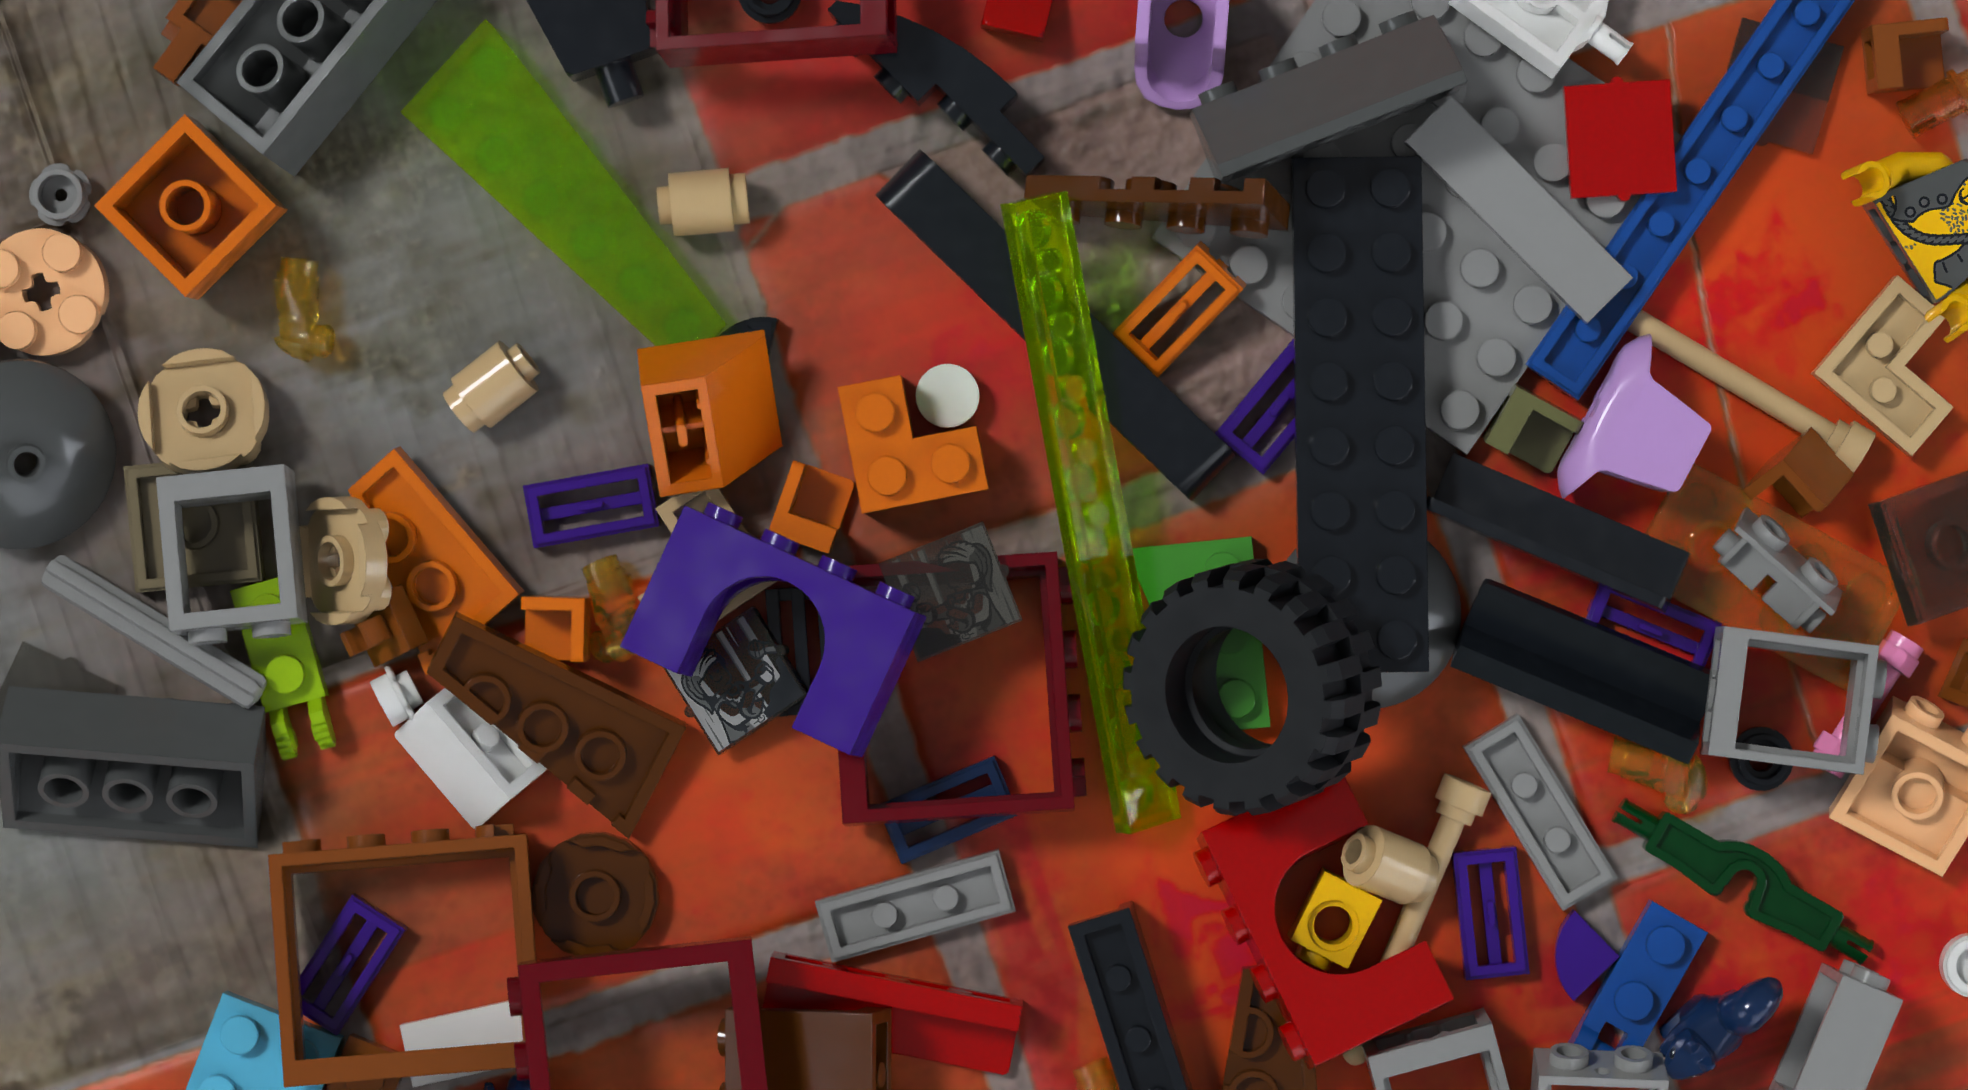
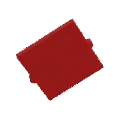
M1615 76L1609 83L1563 87L1570 199L1616 196L1618 201L1626 202L1630 199L1631 195L1677 192L1670 79L1623 82L1621 77Z

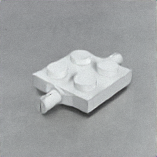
M1450 0L1448 3L1551 79L1562 68L1569 56L1584 47L1586 43H1589L1614 61L1617 66L1634 44L1602 22L1606 17L1609 0Z

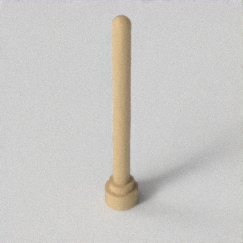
M1642 309L1627 329L1628 332L1637 337L1651 334L1652 346L1799 433L1803 434L1812 427L1853 473L1862 462L1876 437L1875 432L1855 420L1850 425L1840 419L1834 424Z
M1444 773L1435 798L1440 800L1436 812L1440 813L1441 816L1427 847L1429 853L1437 859L1439 865V876L1436 886L1424 901L1420 903L1410 902L1403 905L1380 962L1415 945L1464 825L1471 826L1476 815L1483 816L1492 794L1490 791L1456 776ZM1362 1045L1343 1054L1345 1061L1351 1065H1360L1366 1060Z

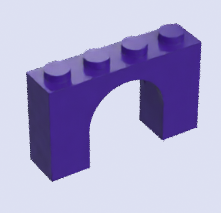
M711 502L707 503L704 512L684 506L620 647L677 674L692 677L721 613L734 597L745 589L764 582L781 581L791 583L802 590L813 602L821 617L825 634V646L821 664L791 728L848 755L863 757L927 616L910 609L915 597L881 581L875 592L853 582L858 570L823 554L818 565L796 556L800 546L799 543L765 528L760 539L739 530L743 517Z

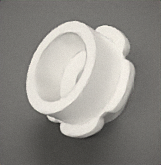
M385 666L384 670L386 673L370 681V684L387 718L394 727L409 718L412 721L415 714L414 709L424 704V701L407 670L395 675L390 666Z

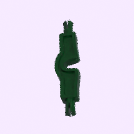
M1624 798L1619 804V808L1637 817L1639 822L1633 821L1618 811H1615L1611 821L1645 839L1642 844V848L1645 851L1673 866L1710 895L1717 896L1721 894L1724 886L1731 881L1736 872L1749 870L1753 875L1754 882L1748 893L1747 901L1743 904V911L1747 916L1788 933L1818 951H1824L1829 945L1857 961L1860 965L1867 959L1868 956L1848 945L1847 941L1850 940L1871 952L1874 946V941L1841 923L1844 918L1842 912L1793 885L1784 868L1765 851L1743 841L1731 839L1715 840L1666 811H1662L1656 817L1630 802L1627 798Z

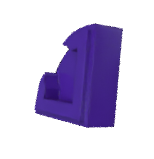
M1572 909L1558 930L1554 956L1559 982L1568 996L1574 1001L1619 958V955Z

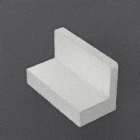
M446 688L427 701L413 715L412 721L409 718L395 732V738L473 829H475V826H481L487 822L505 804L547 770L541 763L537 764L518 748V744L495 725L487 723Z

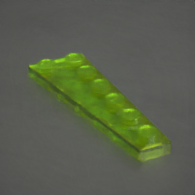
M486 19L402 109L401 113L655 346L717 337L728 325L497 29Z

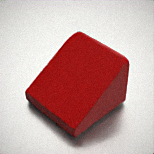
M987 0L981 21V29L1043 43L1053 0Z

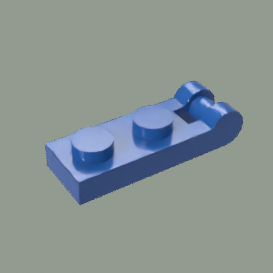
M1649 899L1618 953L1619 958L1611 965L1568 1043L1579 1044L1588 1050L1615 1051L1618 1047L1626 1045L1643 1047L1708 932ZM1605 1022L1624 1031L1616 1048L1598 1039Z

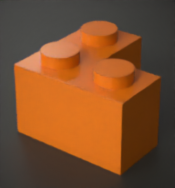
M901 375L837 387L862 514L989 490L977 426L914 438L904 381Z

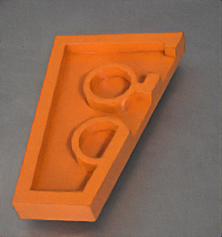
M401 446L394 448L348 489L350 496L362 500L368 508L381 509L388 519L389 534L385 542L388 562L387 575L392 587L402 584L429 641L418 647L420 653L417 654L425 675H428V666L456 611L487 625L524 592L523 588Z

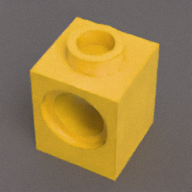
M1321 867L1287 934L1291 941L1299 944L1294 955L1329 972L1333 962L1348 969L1383 900L1378 895L1350 885L1345 878ZM1329 906L1343 908L1349 916L1347 931L1343 936L1335 940L1323 939L1314 930V921L1317 914Z

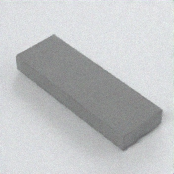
M1516 713L1462 746L1562 911L1618 878L1519 714Z
M999 848L815 900L832 963L1016 911Z

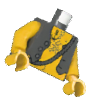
M1896 152L1880 160L1867 161L1842 172V180L1855 177L1862 186L1861 197L1851 201L1854 207L1863 206L1915 290L1931 304L1938 303L1926 312L1925 320L1929 323L1939 315L1947 319L1950 325V333L1943 339L1947 343L1968 330V159L1953 163L1942 152Z

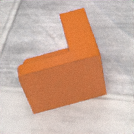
M793 460L769 530L801 545L830 554L854 489V482L848 478Z
M521 596V609L525 610V645L556 660H570L571 662L589 661L592 597Z

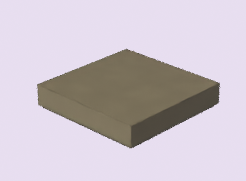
M254 460L249 464L240 465L236 469L254 467ZM163 463L123 466L136 593L165 590L156 477L183 474L167 469ZM258 500L182 508L189 588L266 580Z

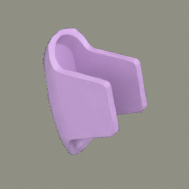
M1138 0L1134 69L1136 84L1143 97L1158 106L1174 110L1193 109L1201 106L1198 95L1222 84L1230 0H1188L1196 4L1202 13V24L1199 30L1189 37L1173 35L1167 29L1164 22L1167 8L1179 0Z
M1651 334L1639 336L1621 348L1604 381L1594 395L1593 402L1585 417L1581 419L1584 424L1579 433H1575L1557 470L1558 489L1562 499L1574 492L1597 472L1659 492H1676L1682 487L1711 432V425L1652 378L1650 373L1652 358Z

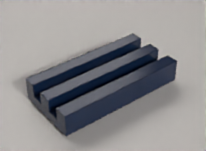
M995 755L882 803L922 801L988 773L992 784L959 798L1011 794ZM1017 815L974 818L911 846H908L904 835L939 820L885 824L900 862L904 864Z

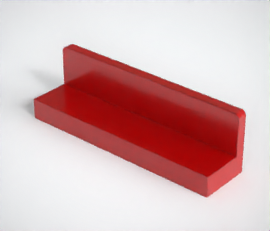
M774 951L770 957L766 978L767 987L762 1008L858 1010L867 1006L891 1007V1053L1001 1075L1009 1072L1023 1008V1000L777 951Z

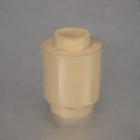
M729 168L668 173L669 186L657 187L660 225L672 224L674 237L735 231V225L750 224L745 173L730 174Z
M498 341L451 378L453 385L443 392V396L458 419L470 431L475 433L484 425L492 428L538 392L539 388L534 378L541 372L535 361L520 344L516 343L509 348L502 341Z
M1367 825L1353 834L1346 841L1341 854L1343 874L1345 880L1350 885L1398 904L1420 903L1427 899L1434 890L1439 876L1438 861L1429 853L1426 846L1375 825Z

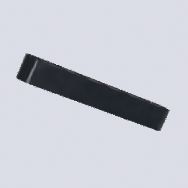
M919 149L876 193L875 196L1190 501H1193L1236 456L1206 424L922 150Z

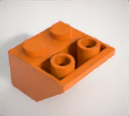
M765 330L637 349L640 385L660 497L724 488L783 446Z

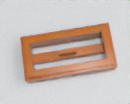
M1201 240L1112 332L1157 378L1247 285L1239 276L1235 278L1227 270L1228 266L1220 258L1216 260L1208 252L1210 249ZM1196 264H1199L1206 272L1140 340L1131 332ZM1215 281L1218 282L1224 290L1159 357L1151 352L1149 349Z

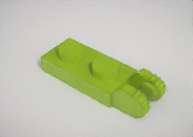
M278 577L230 591L234 608L280 603ZM309 621L308 623L291 624V635L278 638L254 639L252 637V629L241 630L251 668L263 675L267 680L260 700L262 706L265 707V713L269 712L271 729L282 760L285 761L298 757V740L292 728L287 707L303 702L308 704L312 734L315 741L318 742L320 749L324 750L335 747V733L325 699L329 692Z

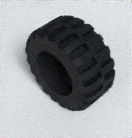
M1250 559L1197 573L1194 577L1180 580L1164 590L1163 599L1152 602L1141 616V624L1146 628L1132 633L1127 647V654L1133 656L1134 661L1133 665L1123 668V689L1131 690L1132 704L1124 706L1129 725L1136 723L1142 739L1138 740L1136 744L1145 760L1152 757L1155 758L1160 765L1156 774L1169 788L1178 785L1184 786L1183 797L1201 808L1214 803L1213 808L1220 814L1237 816L1248 811L1254 816L1269 813L1324 792L1325 787L1338 783L1350 773L1351 761L1362 758L1371 742L1370 735L1365 733L1364 729L1378 723L1381 704L1378 701L1372 700V691L1382 687L1380 667H1371L1368 650L1374 649L1375 645L1369 630L1359 632L1353 621L1359 616V613L1348 598L1336 601L1331 596L1335 590L1334 585L1319 574L1304 578L1305 570L1300 565L1287 561L1272 564L1268 559ZM1233 628L1247 632L1260 640L1274 655L1285 677L1288 692L1287 716L1282 731L1272 745L1256 740L1242 731L1230 718L1221 701L1216 679L1217 660L1222 644Z

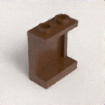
M867 1006L858 1010L759 1007L768 1090H892L891 1007ZM733 1007L725 1009V1018L721 1020L718 1028V1050L720 1055L725 1057V1082L721 1084L719 1090H741Z

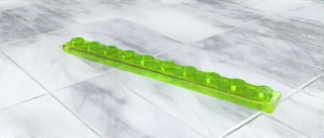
M1056 191L1000 205L1116 833L1133 834L1181 818L1176 786L1169 788L1157 776L1156 771L1160 768V765L1154 757L1145 760L1136 744L1138 740L1142 739L1136 723L1129 725L1124 707L1132 704L1131 690L1123 689V668L1133 665L1134 657L1127 654V647L1132 633L1146 628L1141 624V616L1144 610L1068 192Z

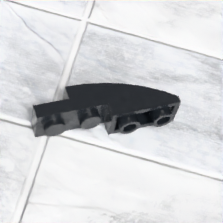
M837 0L828 8L830 16L837 22L835 25L861 24L860 4ZM897 15V53L869 55L881 67L874 75V78L900 104L909 96L920 106L938 89L944 95L937 103L938 107L962 131L971 123L989 141L982 151L1007 177L1016 169L1025 178L1027 175H1031L1045 162V157L1003 115L1018 99V93L995 71L963 47L925 26Z

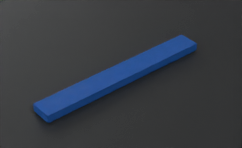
M1775 0L1675 146L1677 192L1642 194L1606 246L1605 250L1633 278L1587 324H1584L1565 305L1525 363L1528 366L1527 368L1575 401L1580 399L1855 0Z

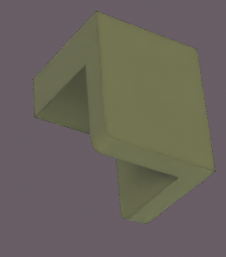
M1514 383L1509 395L1496 412L1483 435L1485 443L1505 454L1511 453L1541 471L1550 473L1553 471L1572 435L1579 433L1584 422L1579 417Z

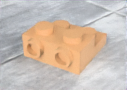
M1892 696L1876 722L1879 726V743L1874 763L1865 762L1864 775L1850 773L1829 807V818L1943 877L1968 837V727L1965 732H1962L1942 721L1945 717L1943 711L1927 699L1911 696L1906 703Z

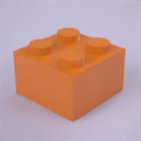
M186 114L94 205L185 297L199 300L288 211L198 120Z

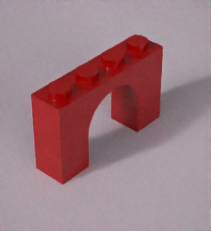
M1345 777L1338 783L1325 787L1324 792L1275 811L1254 816L1247 811L1204 830L1196 839L1201 849L1193 852L1196 865L1208 887L1218 884L1229 907L1221 910V914L1231 937L1237 945L1247 942L1257 963L1249 971L1261 998L1265 1003L1275 1000L1286 1022L1278 1027V1032L1288 1054L1294 1062L1303 1058L1308 1070L1423 1016L1454 999L1426 940L1362 971L1350 974H1331L1318 971L1304 964L1288 949L1281 938L1275 918V900L1278 887L1285 873L1297 862L1351 837L1358 830L1368 825Z

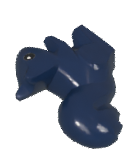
M1773 977L1760 978L1747 983L1740 990L1732 989L1722 995L1699 994L1694 995L1659 1027V1032L1663 1039H1665L1660 1046V1053L1665 1058L1664 1066L1668 1076L1675 1080H1685L1701 1076L1713 1070L1718 1061L1730 1055L1742 1044L1743 1036L1750 1035L1759 1030L1774 1015L1783 998V987L1780 980Z

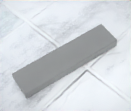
M1452 96L1404 142L1416 156H1421L1422 162L1584 324H1587L1633 278Z

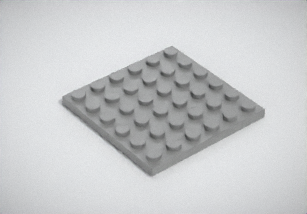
M1315 0L1270 64L1273 65L1294 57L1297 66L1301 67L1321 59L1318 48L1339 38L1355 34L1357 42L1360 44L1382 35L1379 24L1398 15L1415 10L1418 20L1434 15L1468 80L1457 93L1450 96L1604 249L1641 197V195H1631L1630 199L1626 202L1618 201L1616 196L1570 199L1563 87L1604 84V82L1569 58L1554 78L1551 79L1448 4L1450 0ZM1450 96L1224 183L1243 191L1245 178H1266L1290 204L1288 231L1269 229L1267 238L1252 239L1231 235L1229 233L1230 227L1206 225L1205 233L1184 234L1167 230V222H1162L1151 239L1181 260L1201 240L1210 249L1208 252L1216 260L1220 258L1228 266L1227 270L1235 278L1239 276L1247 284L1238 294L1237 298L1294 337L1292 158L1416 156L1404 142ZM1673 130L1675 147L1682 136ZM1207 158L1193 177L1214 178ZM1422 162L1425 422L1428 430L1467 455L1509 395L1514 383L1518 382L1528 366L1525 363L1559 316L1565 304ZM1190 182L1188 183V185L1186 186V188H1185L1184 190H1188V189H1189V184H1190ZM1199 264L1193 267L1202 274L1206 272Z

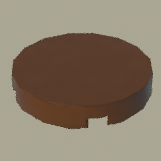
M608 832L580 833L559 843L540 863L532 885L533 913L540 927L542 926L545 934L562 951L573 955L627 950L635 946L652 926L660 903L658 877L647 855L630 840Z

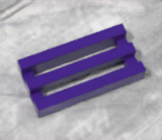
M1294 338L1215 432L1226 445L1262 475L1265 474L1295 437L1294 416L1262 456L1252 449L1294 398V378L1242 440L1233 431L1294 359Z
M650 464L524 485L523 491L533 547L540 548L661 526L659 514L655 509L657 508L656 496L652 485ZM638 479L640 491L540 508L538 496ZM638 504H642L644 516L550 533H545L543 521Z
M1598 584L1594 598L1590 601L1586 619L1599 623L1601 617L1694 654L1691 662L1703 667L1706 665L1714 644L1715 628L1722 625L1671 603L1666 613H1663ZM1610 594L1704 631L1700 642L1606 605Z
M1516 846L1453 852L1451 858L1465 980L1530 974ZM1503 861L1514 960V962L1502 963L1492 872V862ZM1478 864L1488 956V964L1478 965L1467 869V865Z
M356 893L351 895L300 975L303 1015L336 1036L341 1033L408 928L401 922L394 921L388 917L387 913L381 909L374 908L366 903L365 899ZM356 914L366 919L365 924L314 1003H311L303 998V996ZM377 928H380L387 935L335 1016H331L325 1012L326 1007Z

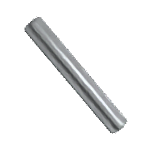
M59 555L54 560H51L46 567L41 580L42 585L46 589L242 708L249 709L262 696L267 684V680L263 675L212 644L189 645L188 635L180 636L169 631L167 617L65 555Z

